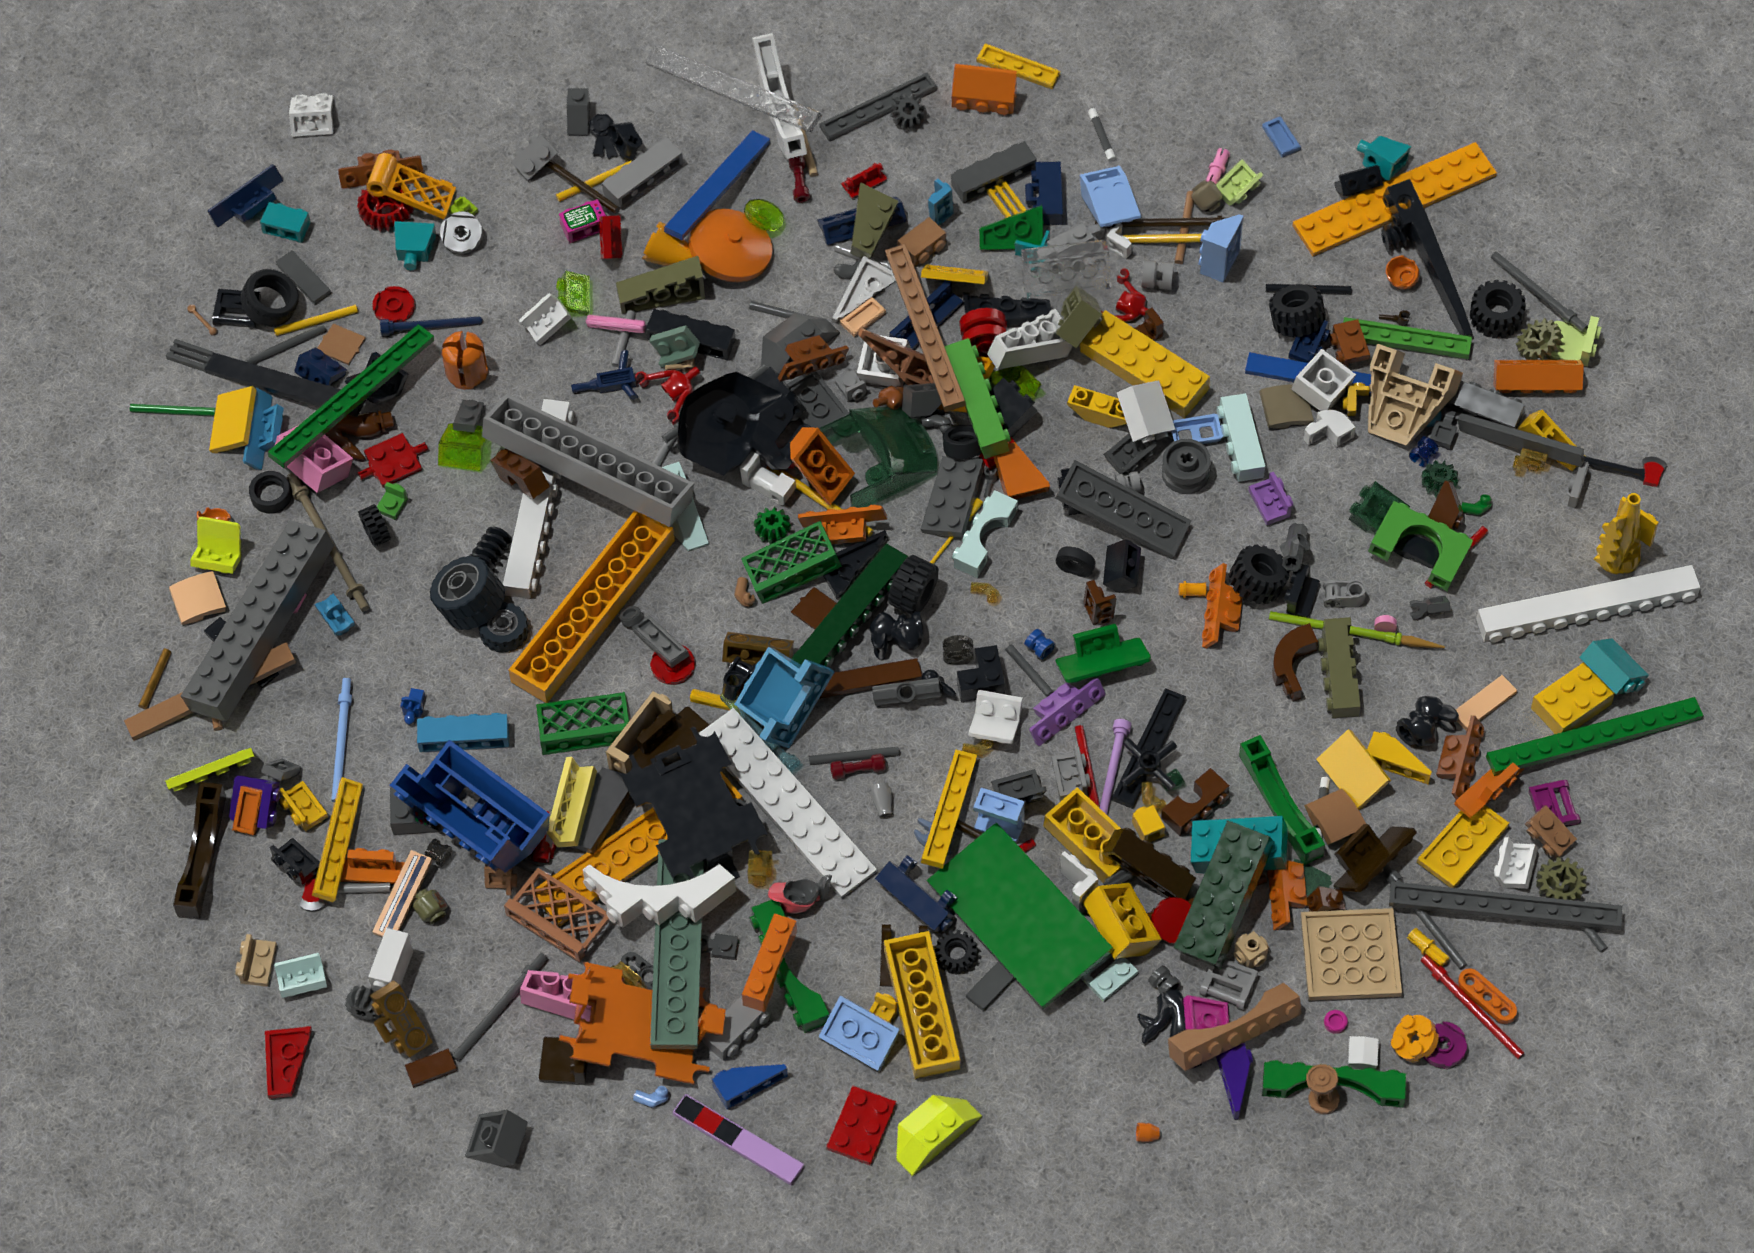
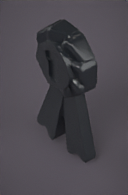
M596 114L590 120L589 127L590 133L596 137L593 156L603 158L605 149L607 158L611 159L612 157H618L608 135V128L611 124H614V120L607 114Z

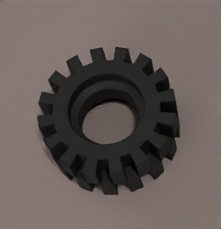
M375 504L358 511L363 528L374 547L391 540L385 521Z
M956 929V933L953 934V930L948 931L949 935L944 933L942 934V939L939 938L935 947L937 963L941 965L942 970L945 971L947 969L950 974L953 971H956V974H960L962 970L965 973L968 971V968L971 969L973 967V963L977 960L976 941L974 942L972 936L968 937V933L965 931L961 934V930ZM954 945L961 946L965 950V955L960 959H952L947 954L948 949Z

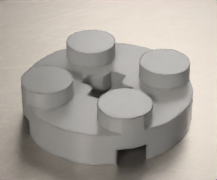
M461 211L451 214L452 216L447 220L445 219L440 227V237L445 247L456 254H467L475 251L483 237L481 224L471 213ZM461 228H464V231L467 233L463 237H459L456 232H460Z

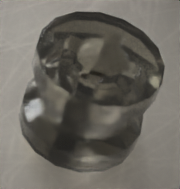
M435 838L428 845L425 856L432 858V860L436 861L437 865L442 867L450 857L452 847L447 844L442 845L440 840Z

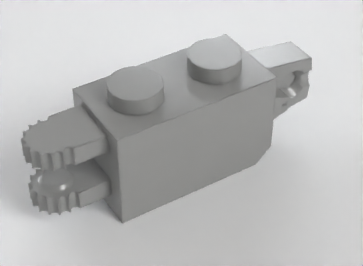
M1082 223L1048 240L1047 246L1037 253L1038 268L1045 270L1055 266L1060 271L1091 255L1094 251V244L1105 235L1104 228L1100 227L1099 224L1086 227Z

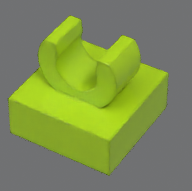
M464 196L456 199L454 204L448 209L450 214L462 211L471 213L474 216L478 213V208Z

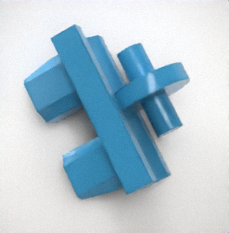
M334 593L326 600L315 604V608L336 636L343 635L355 625L353 619Z

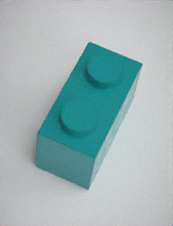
M271 202L268 203L260 221L263 233L300 243L303 242L311 224L309 213L300 208L294 209L281 203L275 204Z

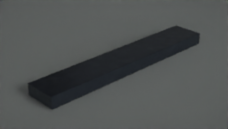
M1167 688L1164 689L1137 745L1143 752L1146 750L1158 752L1163 747L1186 696ZM1132 755L1121 780L1137 768L1138 759L1134 755ZM1146 762V763H1144V764L1147 765V766H1153V765H1154V764L1151 763V762ZM1143 776L1127 788L1122 785L1120 780L1112 796V801L1133 809L1147 780Z

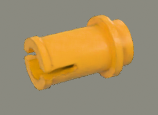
M1183 581V583H1179V596H1183V598H1186V596L1206 597V582L1186 583V581Z

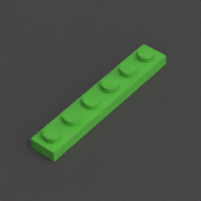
M1344 317L1343 322H1348L1357 319ZM1358 319L1366 344H1380L1386 347L1469 359L1472 340L1470 336Z

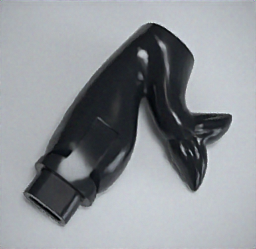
M1179 990L1166 991L1157 997V1016L1155 1018L1143 1014L1137 1015L1140 1025L1144 1028L1142 1033L1143 1044L1147 1043L1162 1030L1170 1017L1172 1018L1169 1038L1186 1030L1184 997Z

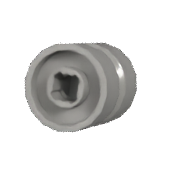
M1144 260L1141 287L1154 288L1158 286L1159 289L1171 290L1174 263L1162 262L1159 265L1156 261ZM1157 271L1163 272L1162 279H1157Z

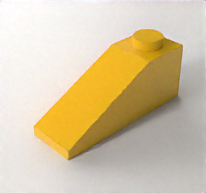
M1543 409L1529 414L1517 428L1521 431L1576 446ZM1556 460L1557 462H1559L1571 471H1574V469L1577 467L1575 465Z
M1373 732L1367 750L1383 770L1429 784L1431 770L1396 738L1391 737L1385 732Z

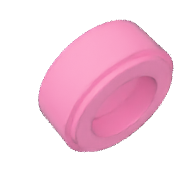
M1381 615L1375 619L1374 629L1382 632H1395L1397 620L1390 615Z

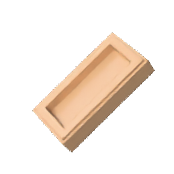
M871 297L840 320V324L853 337H856L859 333V328L866 329L886 314V309Z

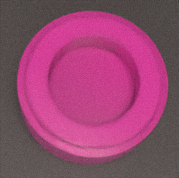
M1331 1010L1324 1017V1027L1330 1033L1339 1034L1347 1027V1017L1342 1011Z

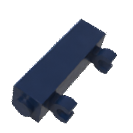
M906 855L899 867L889 861L875 879L931 929L938 933L948 930L955 916L947 908L953 904L957 896L951 891L946 890L940 897V900L937 901L908 875L918 863L912 857Z

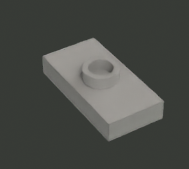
M1584 462L1583 466L1578 468L1576 477H1571L1568 489L1572 491L1568 507H1577L1589 467L1588 462Z

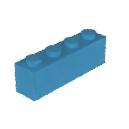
M492 713L491 715L470 714L469 716L460 717L449 715L442 718L427 716L423 719H417V744L419 752L441 751L448 740H451L463 750L509 747L508 716L502 713Z

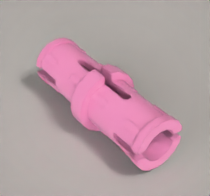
M1222 148L1217 150L1215 159L1209 166L1207 182L1213 181L1217 184L1221 175L1225 173V165L1230 156L1228 150L1224 149L1222 154Z

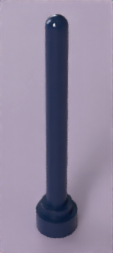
M480 316L396 323L389 321V319H380L381 336H390L394 331L412 330L418 324L424 329L480 325L483 319Z

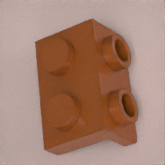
M1358 319L1333 325L1330 342L1332 346H1336V360L1348 368L1350 363L1370 359V353Z

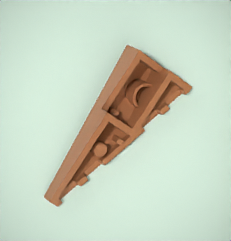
M859 328L858 335L907 385L934 383L922 353Z

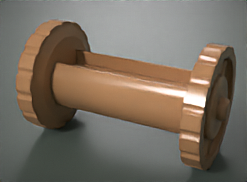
M1326 1064L1313 1066L1306 1075V1082L1311 1090L1308 1097L1309 1105L1316 1113L1330 1114L1338 1108L1340 1103L1339 1093L1335 1089L1338 1083L1337 1073L1334 1068Z

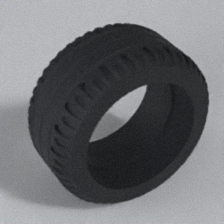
M263 269L253 273L247 279L241 292L240 302L244 313L249 319L261 324V326L276 327L286 323L292 317L298 306L299 292L293 280L288 275H285V273L275 269ZM267 287L277 291L284 299L285 307L274 309L263 305L256 298L254 290Z

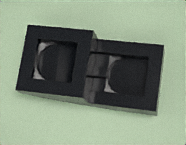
M1414 534L1403 537L1394 549V552L1408 560L1413 558L1428 568L1434 566L1439 556L1435 544Z

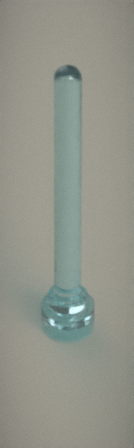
M721 693L720 699L730 709L734 708L755 733L760 736L763 729L747 713L734 705V700L726 699ZM763 740L790 772L799 766L801 761L794 754L786 753L779 745Z

